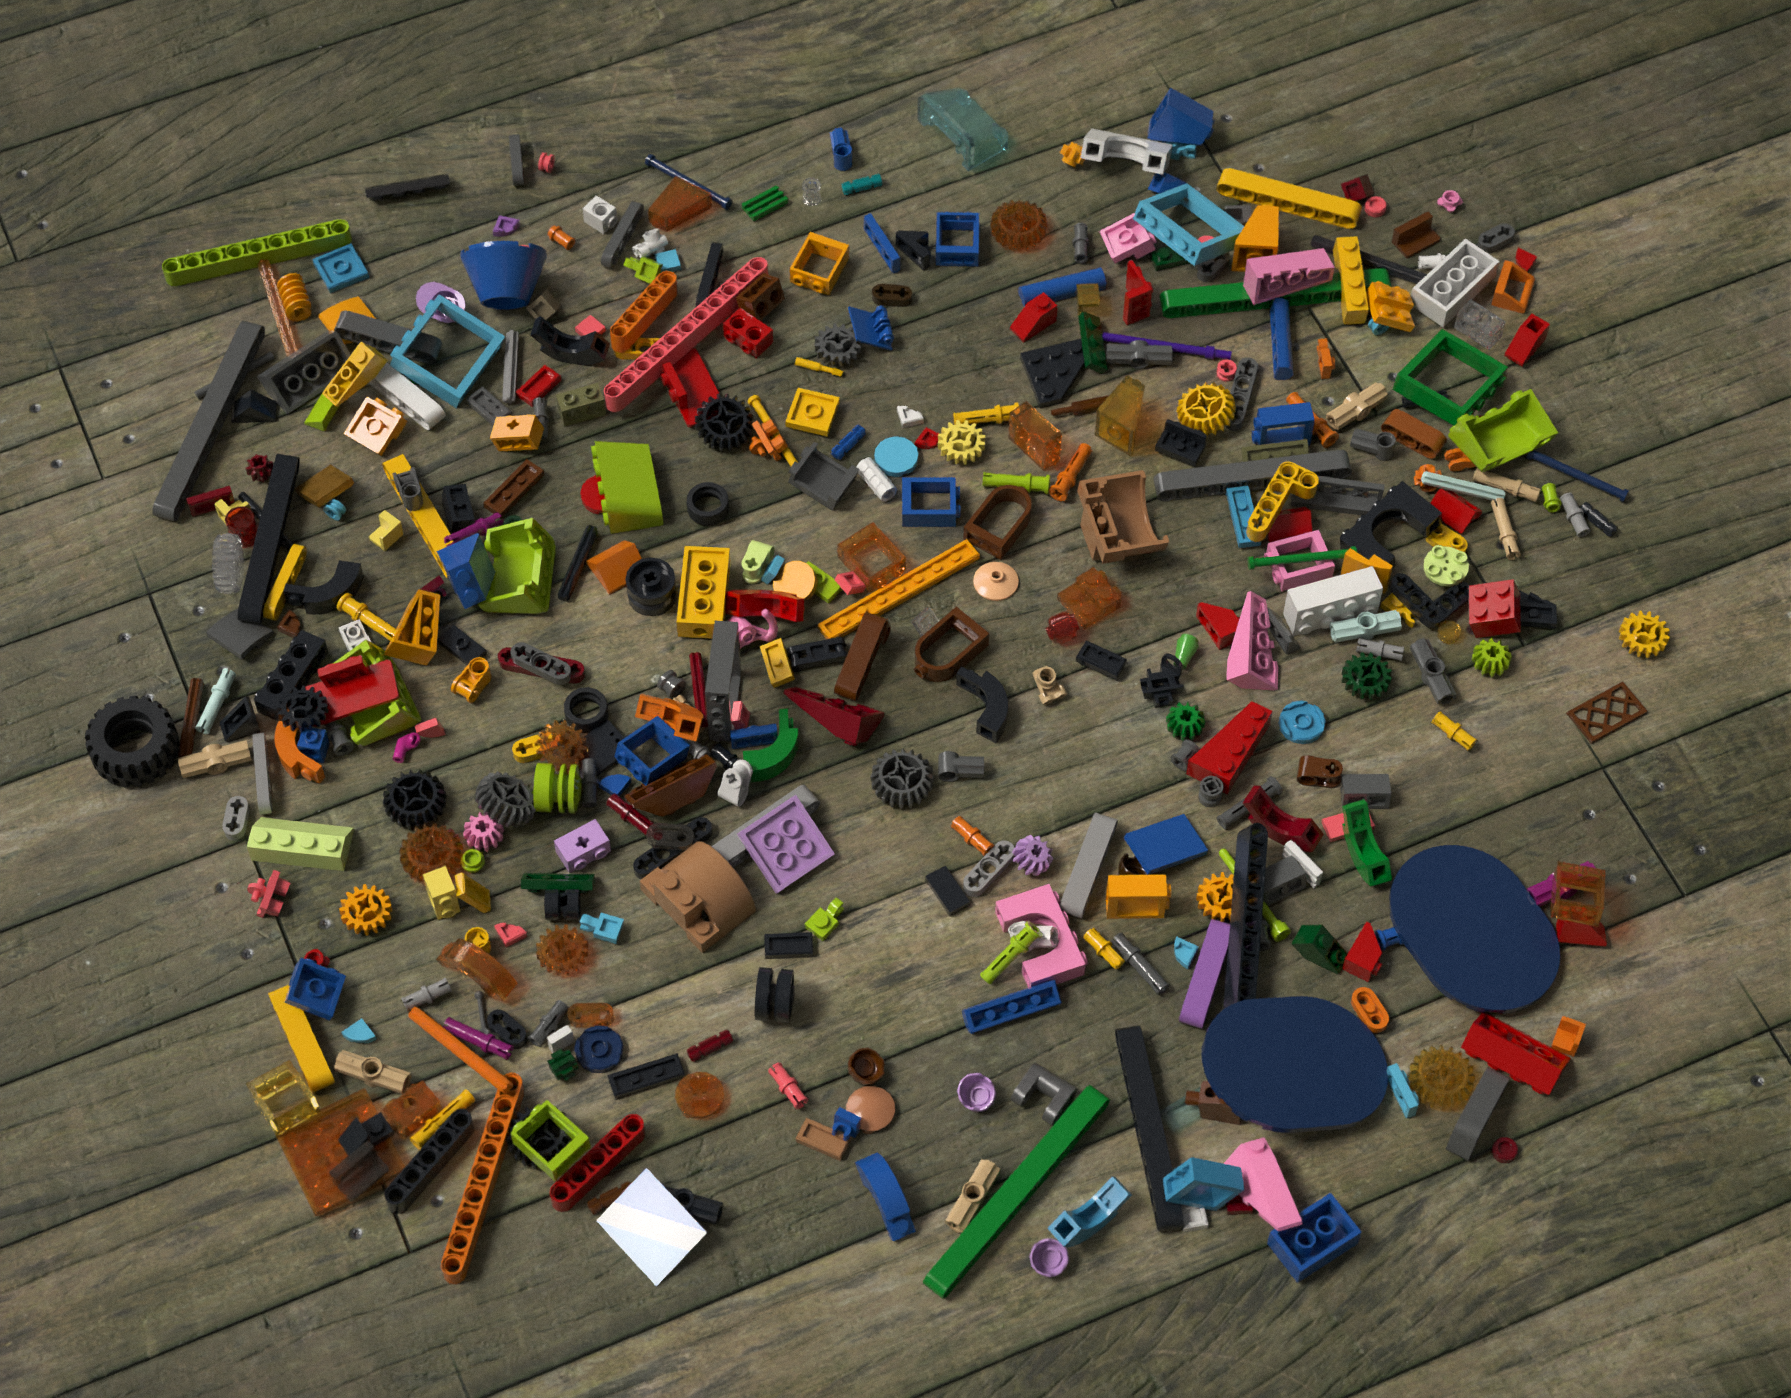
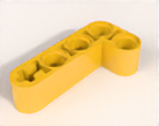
M1293 462L1282 463L1248 520L1247 537L1254 542L1264 540L1291 493L1303 499L1313 498L1318 487V476L1314 472ZM1284 474H1289L1292 477H1285ZM1303 484H1310L1311 487H1307ZM1278 491V492H1280V493H1282V494L1277 495V494H1275V493H1273V492ZM1263 509H1270L1271 512H1265Z

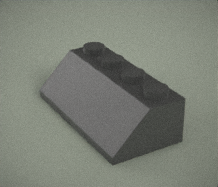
M328 330L257 377L268 395L288 414L324 391L351 354L337 331Z

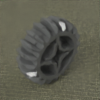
M902 748L900 753L893 749L892 755L885 752L883 759L878 758L877 765H873L871 774L872 789L875 791L877 798L882 797L883 804L890 801L891 807L899 804L900 809H902L904 804H907L911 808L913 802L920 805L921 798L926 799L928 792H931L934 782L933 769L929 766L927 759L923 760L921 753L915 756L913 749L909 753H905L904 748ZM917 781H919V783L916 786L909 789L911 785H914Z
M498 771L495 774L489 773L488 776H484L476 788L475 801L478 803V808L484 810L483 814L490 816V820L494 819L498 824L503 823L506 827L512 825L515 828L524 826L532 820L536 811L534 809L533 790L529 789V784H524L523 779L519 780L515 775L509 776L507 772L502 775Z

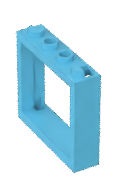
M1187 183L1139 201L1133 217L1136 222L1194 266L1234 250L1235 241L1244 228L1242 224ZM1182 204L1221 235L1201 243L1161 211Z
M439 294L435 300L431 299L425 307V314L423 316L419 315L416 318L413 330H408L402 338V345L400 347L396 346L390 354L393 357L390 366L457 408L499 351L505 336ZM437 310L489 343L457 389L404 356Z

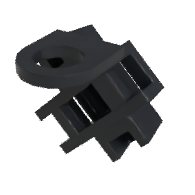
M1169 653L1164 654L1161 659L1160 672L1151 673L1149 668L1147 669V678L1140 679L1144 699L1152 698L1155 708L1172 705V695L1180 694L1183 690V684L1179 683L1183 666L1176 656ZM1167 659L1174 661L1177 666H1174L1171 663H1169ZM1162 683V685L1154 686V684ZM1162 698H1166V699H1167V700H1164V701H1159V699H1162Z

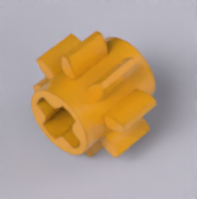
M1072 141L1070 145H1063L1060 151L1063 154L1062 161L1072 167H1076L1077 163L1083 165L1085 159L1081 158L1082 146Z

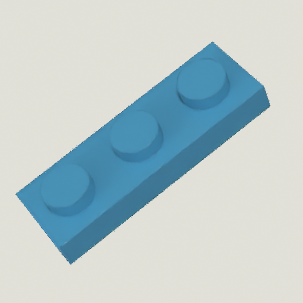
M1249 486L1227 488L1226 496L1238 547L1261 546V541H1251L1246 534L1248 520L1254 511Z

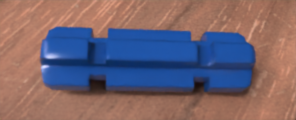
M856 425L852 429L853 432L850 431L839 442V445L831 449V455L837 460L841 459L845 455L844 452L847 453L858 442L857 439L860 440L865 436L866 430L864 427Z

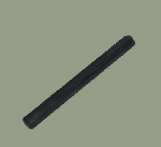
M1319 235L1313 236L1311 240L1312 247L1317 249L1324 248L1326 252L1333 254L1335 241ZM1360 250L1362 265L1370 268L1387 269L1390 275L1418 284L1427 275L1426 273Z

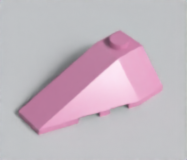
M1252 591L1247 592L1228 656L1227 681L1244 689L1274 691L1278 689L1277 661H1273L1271 649L1274 648V642L1269 639L1267 630L1270 627L1266 599Z

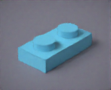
M1397 1063L1388 1066L1386 1071L1388 1074V1084L1406 1119L1415 1116L1419 1106V1099L1417 1094L1411 1091L1408 1086L1409 1082L1405 1071L1400 1070Z

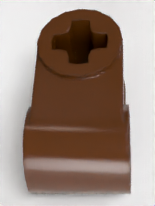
M1305 755L1299 759L1296 780L1299 784L1305 786L1335 788L1341 783L1343 766L1336 759Z

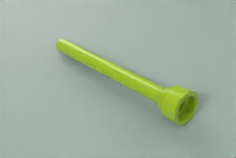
M1223 848L1219 851V856L1234 875L1235 860ZM1263 900L1262 915L1270 925V935L1276 942L1282 941L1290 935L1291 930L1285 922L1277 920Z

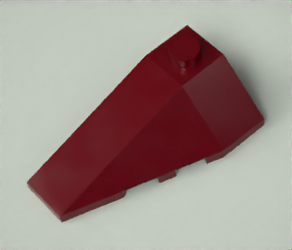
M799 687L787 688L783 692L784 695L833 735L844 739V743L856 746L858 743L868 741L885 712L862 704H857V706L844 705V700L839 698L824 699V695Z

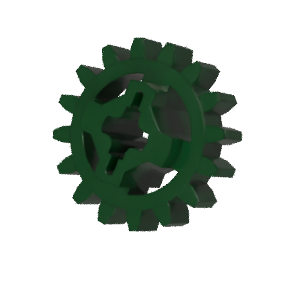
M1363 652L1360 653L1359 658L1352 655L1351 661L1346 660L1345 666L1342 668L1341 682L1346 683L1345 690L1352 689V696L1358 693L1362 700L1365 695L1370 700L1373 699L1374 694L1381 697L1382 691H1388L1392 677H1390L1392 670L1387 669L1388 662L1381 663V656L1375 659L1371 652L1368 657Z

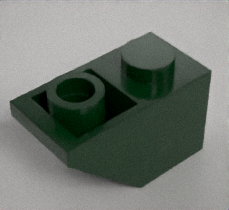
M1301 925L1291 943L1304 959L1335 974L1340 973L1348 954L1323 925Z

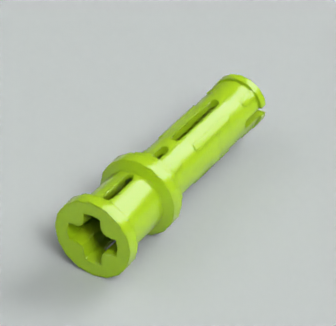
M984 472L982 486L1000 487L1003 485L1024 487L1028 493L1040 491L1049 494L1050 475H1046V477L1032 476V473H1028L1025 476Z
M1027 921L1025 927L1017 935L1011 937L1010 944L980 973L984 981L992 984L1021 953H1027L1029 951L1028 947L1037 938L1040 939L1043 936L1039 928L1032 922Z

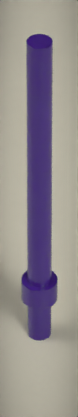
M1107 332L1103 333V341L1130 345L1132 341L1143 340L1148 345L1172 346V351L1201 355L1205 356L1206 359L1220 358L1231 360L1232 351L1215 349L1214 346L1199 347Z

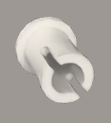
M1438 253L1434 256H1419V270L1435 268L1445 258V255Z

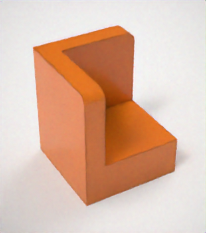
M1562 1016L1551 1047L1561 1053L1574 1057L1586 1024Z

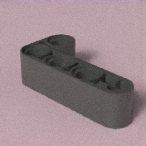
M1489 1067L1486 1068L1455 1125L1446 1147L1447 1151L1469 1161L1480 1135L1508 1085L1510 1077Z

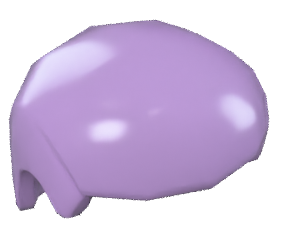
M981 1073L967 1074L960 1081L957 1089L960 1102L965 1108L973 1112L988 1110L994 1104L997 1094L992 1081Z
M1047 1238L1035 1243L1030 1253V1261L1036 1273L1043 1277H1055L1067 1268L1069 1256L1066 1247L1058 1240Z

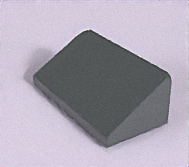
M1268 607L1270 627L1268 629L1285 654L1288 655L1301 648L1282 619Z

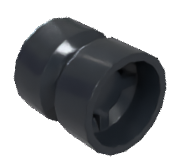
M546 889L544 898L545 920H560L561 917H564L566 920H580V889H566L564 893H561L559 889Z

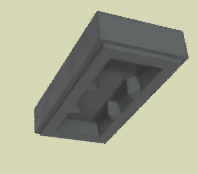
M481 387L466 399L467 404L492 426H494L496 417L512 416V412L484 387Z

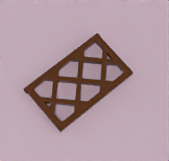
M1622 681L1567 711L1566 714L1592 744L1647 714V710ZM1621 688L1625 693V699L1611 695ZM1600 699L1607 700L1606 709L1592 707V704ZM1610 701L1624 704L1623 712L1609 710ZM1627 705L1636 706L1639 711L1632 715L1626 714ZM1580 710H1586V720L1579 719L1575 713ZM1591 712L1605 714L1603 723L1590 721ZM1608 715L1622 718L1620 722L1613 726L1607 725ZM1588 727L1601 728L1602 732L1592 736L1588 731Z

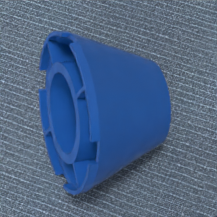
M490 241L470 245L468 251L462 250L460 252V258L481 305L491 309L509 310L522 308L529 304L547 259V251L543 247L529 243V247L518 246V241Z

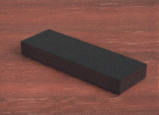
M676 1053L609 1074L607 1077L614 1099L617 1100L685 1078V1073L679 1055Z

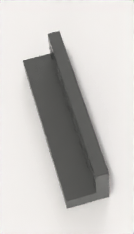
M1318 476L1319 482L1316 495L1311 499H1303L1292 494L1291 506L1366 515L1377 500H1382L1384 484ZM1323 485H1330L1332 487H1323ZM1345 488H1353L1354 490H1346ZM1367 491H1376L1378 494L1368 493Z

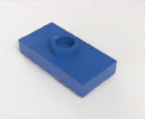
M776 724L752 725L743 729L731 730L732 749L774 743L778 738Z

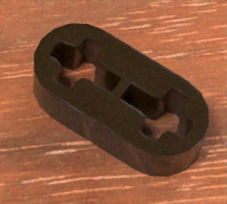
M877 284L872 289V301L880 306L906 307L912 302V290L905 285Z

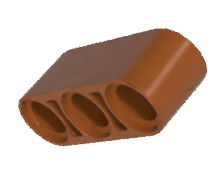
M1394 409L1381 425L1382 432L1393 434L1396 439L1395 441L1429 459H1434L1447 443V438L1442 432L1399 409Z

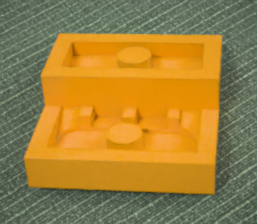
M359 296L337 303L319 314V319L328 330L335 329L342 311L347 310L375 318ZM342 339L344 344L353 343L351 341Z
M1350 548L1345 553L1341 575L1373 566L1383 587L1382 594H1385L1388 589L1393 566L1375 554L1368 560Z

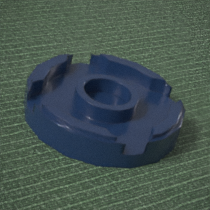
M597 1025L583 1031V1034L575 1042L574 1051L577 1062L583 1069L591 1073H604L611 1071L619 1064L623 1057L624 1046L621 1036L613 1031L612 1028Z

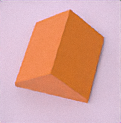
M624 540L588 559L586 564L610 595L626 586L625 579L628 569L642 558L635 543Z

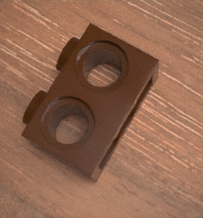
M763 273L740 293L736 300L739 308H742L761 321L785 300L779 278Z

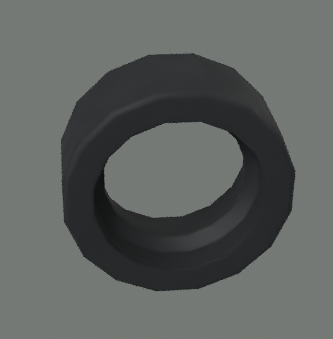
M703 482L690 489L687 495V512L690 518L695 523L703 526H712L723 521L729 513V497L726 490L721 485L713 482ZM712 496L721 501V506L716 510L704 512L695 507V502L702 497Z
M590 687L579 688L572 691L564 702L565 719L569 727L577 732L590 733L609 717L607 700L604 694L597 689ZM591 701L599 705L600 712L590 719H580L574 716L573 708L581 702Z

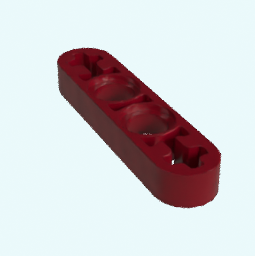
M506 647L499 651L498 663L503 670L540 677L514 664L512 659L505 662L504 659L511 656V647ZM523 651L522 654L517 653L518 657H520V655L526 656V653ZM556 657L566 662L570 666L571 672L574 669L578 670L575 675H571L568 683L577 684L583 681L585 669L581 662ZM538 660L535 666L539 668L545 667L547 661ZM563 670L560 673L556 672L557 676H559L560 674H565V672L563 673Z

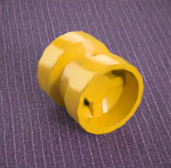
M473 927L467 931L465 943L468 954L474 959L487 957L491 951L487 931L481 927Z

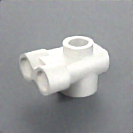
M652 229L643 234L645 242L633 246L632 250L637 258L647 257L651 253L656 254L664 251V246L668 244V240L665 235L660 234L658 229Z

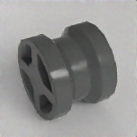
M668 670L658 680L657 687L662 691L665 690L667 696L674 699L683 692L686 687V681L678 678L673 670Z

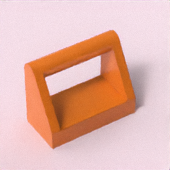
M1505 260L1491 305L1518 313H1525L1535 283V277L1514 262ZM1509 279L1525 283L1520 301H1517L1505 292Z

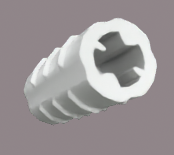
M867 457L858 463V474L862 477L861 479L868 484V487L874 491V494L882 502H886L895 496L897 488L872 458Z

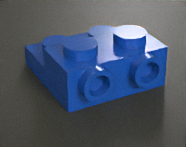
M300 958L288 985L290 987L284 1003L330 1021L333 1017L346 975L339 973L336 969L318 965L311 959Z

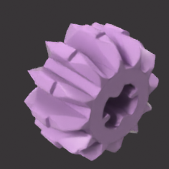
M1032 835L1020 839L1012 852L1015 855L1013 862L1019 864L1018 870L1024 869L1025 875L1032 873L1034 877L1045 872L1054 859L1050 855L1053 849L1046 847L1048 841L1041 842L1040 836L1033 838Z

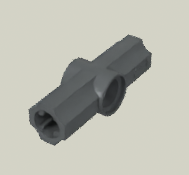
M1143 340L1132 341L1130 345L1107 344L1106 363L1130 364L1135 369L1146 368L1148 364L1171 365L1172 346L1148 345Z
M1418 639L1411 644L1410 650L1422 672L1421 679L1424 684L1428 685L1436 703L1443 706L1456 699V693L1444 671L1445 664L1437 657L1429 639Z

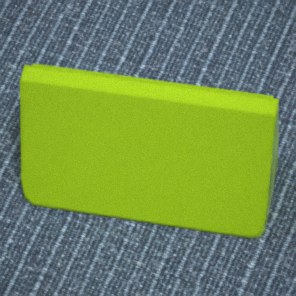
M321 394L304 424L325 431L339 406L336 407Z

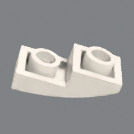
M360 619L338 628L348 651H351L364 640L371 642Z

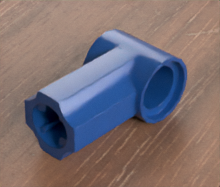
M835 128L834 131L830 132L834 166L837 170L846 171L852 167V148L849 142L848 131L843 128Z

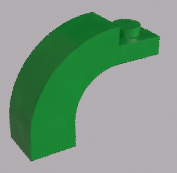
M788 708L779 709V735L771 746L761 750L743 751V760H746L753 769L750 782L771 779L787 769L794 760L799 744L798 728H793V717H788Z
M1363 799L1343 805L1342 810L1345 823L1342 824L1349 853L1360 876L1370 887L1391 881L1389 859L1381 852L1374 838L1368 803Z

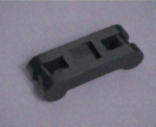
M843 637L795 645L787 649V655L791 659L790 664L793 672H800L805 668L835 662L842 664L845 662L848 652L844 649L846 644ZM830 649H834V650H836V652H831V653H830L829 650H830ZM806 654L805 658H800L801 655Z

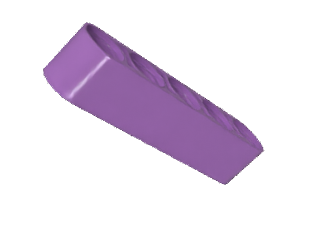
M1211 919L1181 1010L1179 1022L1203 1029L1227 955L1230 924Z

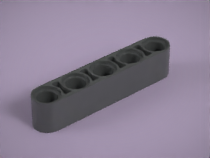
M347 310L340 313L334 329L340 338L358 344L363 342L375 349L389 353L396 346L400 347L402 345V338L408 330L412 331V329ZM421 332L404 356L426 364H434L442 347V341L438 337Z

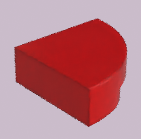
M1518 247L1515 260L1519 267L1529 272L1536 262L1537 256Z
M926 427L915 441V446L920 449L937 447L939 433Z

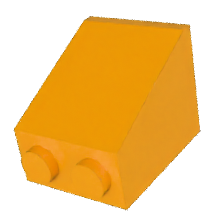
M1257 205L1235 241L1232 271L1245 272L1247 259L1277 255L1278 206Z

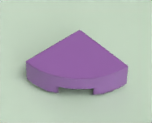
M499 215L493 229V236L502 237L513 233L518 229L520 221Z

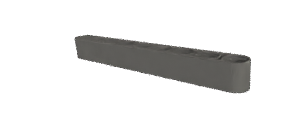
M1333 450L1167 471L1156 474L1153 480L1157 499L1159 501H1173L1226 494V489L1233 487L1249 486L1250 491L1266 489L1277 469L1284 462H1293L1314 472L1317 476L1339 479L1349 477L1352 474L1348 453L1345 450ZM1284 474L1285 477H1292L1289 474Z

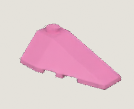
M1265 1137L1240 1144L1224 1164L1241 1167L1244 1191L1239 1195L1243 1198V1202L1248 1206L1252 1205L1258 1210L1259 1216L1277 1231L1302 1225L1301 1217Z

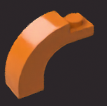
M640 694L635 714L636 718L651 721L656 716H659L668 726L675 730L674 736L692 741L698 740L703 721V714L699 710L669 698L661 699Z
M278 721L274 737L276 750L283 768L294 779L301 773L305 779L309 781L314 780L320 784L325 778L322 765L301 753L297 748L301 735L299 728L291 731L290 725L284 727L283 722Z

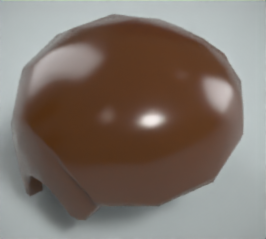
M868 1047L860 1048L849 1057L848 1073L855 1082L861 1085H871L880 1080L885 1074V1061L875 1050Z

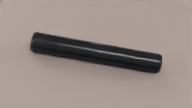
M592 525L586 526L558 591L559 600L565 602L570 600L598 534L597 527Z

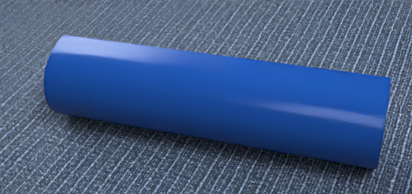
M1100 267L1020 286L1018 293L1025 307L1029 301L1043 292L1055 302L1105 290L1106 279L1103 269Z
M1275 298L1270 308L1273 374L1275 380H1287L1293 376L1289 302L1283 298Z
M1050 980L963 1009L962 1016L968 1032L972 1034L1062 1004L1056 981Z

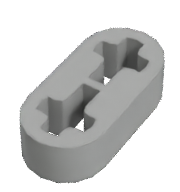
M234 796L228 801L224 815V834L229 840L233 841L241 839L246 832L250 808L247 800L242 796ZM238 805H242V807L238 810V814H236L234 808H237ZM234 822H236L238 828H235L234 832H231L230 829H233Z

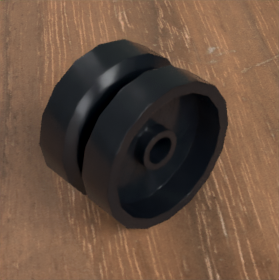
M650 557L640 559L628 569L625 579L629 605L634 611L641 615L653 617L662 615L673 607L677 598L676 578L673 568L667 562L659 558Z
M759 967L755 993V1020L768 1021L771 1018L772 1007H774L776 1021L790 1023L795 999L794 970L781 969L778 973L777 984H775L773 969Z

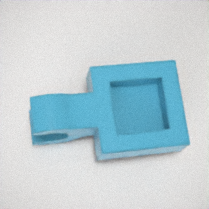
M1162 141V143L1173 145L1171 159L1179 160L1180 156L1194 159L1197 151L1195 149L1197 144Z
M604 913L600 914L599 919L582 914L580 929L587 932L594 931V938L616 944L624 925V919Z

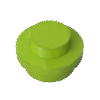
M475 849L467 850L461 857L462 868L467 872H477L485 864L483 854Z

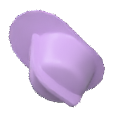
M426 283L417 292L416 303L424 314L428 302L431 299L435 300L439 294L465 310V299L462 294L441 283ZM438 310L432 317L445 323L455 322Z

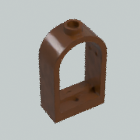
M1003 485L994 489L964 526L963 540L967 539L972 545L1002 560L1030 522L1032 502L1028 491L1024 487ZM1005 501L1018 503L1025 511L1003 539L979 527L997 504Z
M956 606L917 641L915 646L914 672L918 677L933 682L951 679L961 667L964 668L989 646V633ZM952 627L972 642L950 663L943 666L930 665L921 657L931 645Z

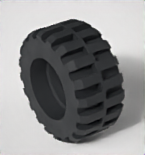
M129 696L128 699L121 697L117 698V701L114 703L108 702L104 705L105 708L103 710L99 709L94 714L95 719H90L87 725L88 729L85 731V745L95 770L98 771V774L103 779H107L109 783L117 785L119 782L121 787H129V785L140 787L142 783L148 782L150 784L155 782L154 779L158 776L160 778L166 774L165 770L167 768L171 769L174 765V759L178 757L180 741L169 711L163 708L162 704L158 701L152 702L151 698L144 696L141 699H138V696ZM142 730L153 734L150 741L137 751L123 753L113 750L115 742L128 732Z

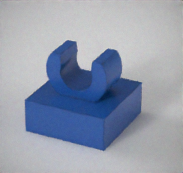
M839 1107L835 1113L832 1135L835 1136L837 1131H841L844 1133V1141L849 1140L850 1136L856 1138L860 1132L861 1117Z

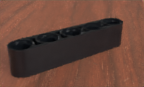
M455 1110L386 1188L384 1197L388 1209L392 1213L402 1214L407 1211L472 1136L474 1124L471 1114L467 1110ZM459 1122H467L463 1127L457 1126ZM445 1140L451 1141L448 1145H440ZM427 1159H435L431 1164L424 1163ZM413 1177L419 1178L418 1181L414 1183L408 1182L409 1179ZM396 1196H402V1197H403V1198H402L400 1201H398V1202H393V1201H392V1199H393L394 1197H396Z

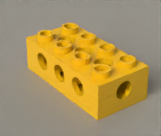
M684 547L676 621L678 637L713 638L715 620L725 621L726 591H728L731 566L730 548Z

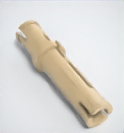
M1478 468L1473 476V481L1511 493L1513 497L1519 496L1537 502L1541 492L1540 488L1524 484L1522 480L1518 479L1516 481L1488 471L1481 472Z
M1496 498L1498 505H1496L1495 500H1492L1491 507L1500 532L1499 540L1504 546L1506 558L1508 560H1515L1514 553L1517 558L1521 556L1516 542L1518 537L1513 531L1505 500L1503 498Z

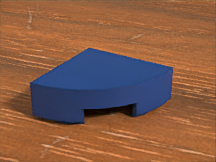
M611 775L599 782V788L611 795L616 793L620 797L632 781L626 775Z

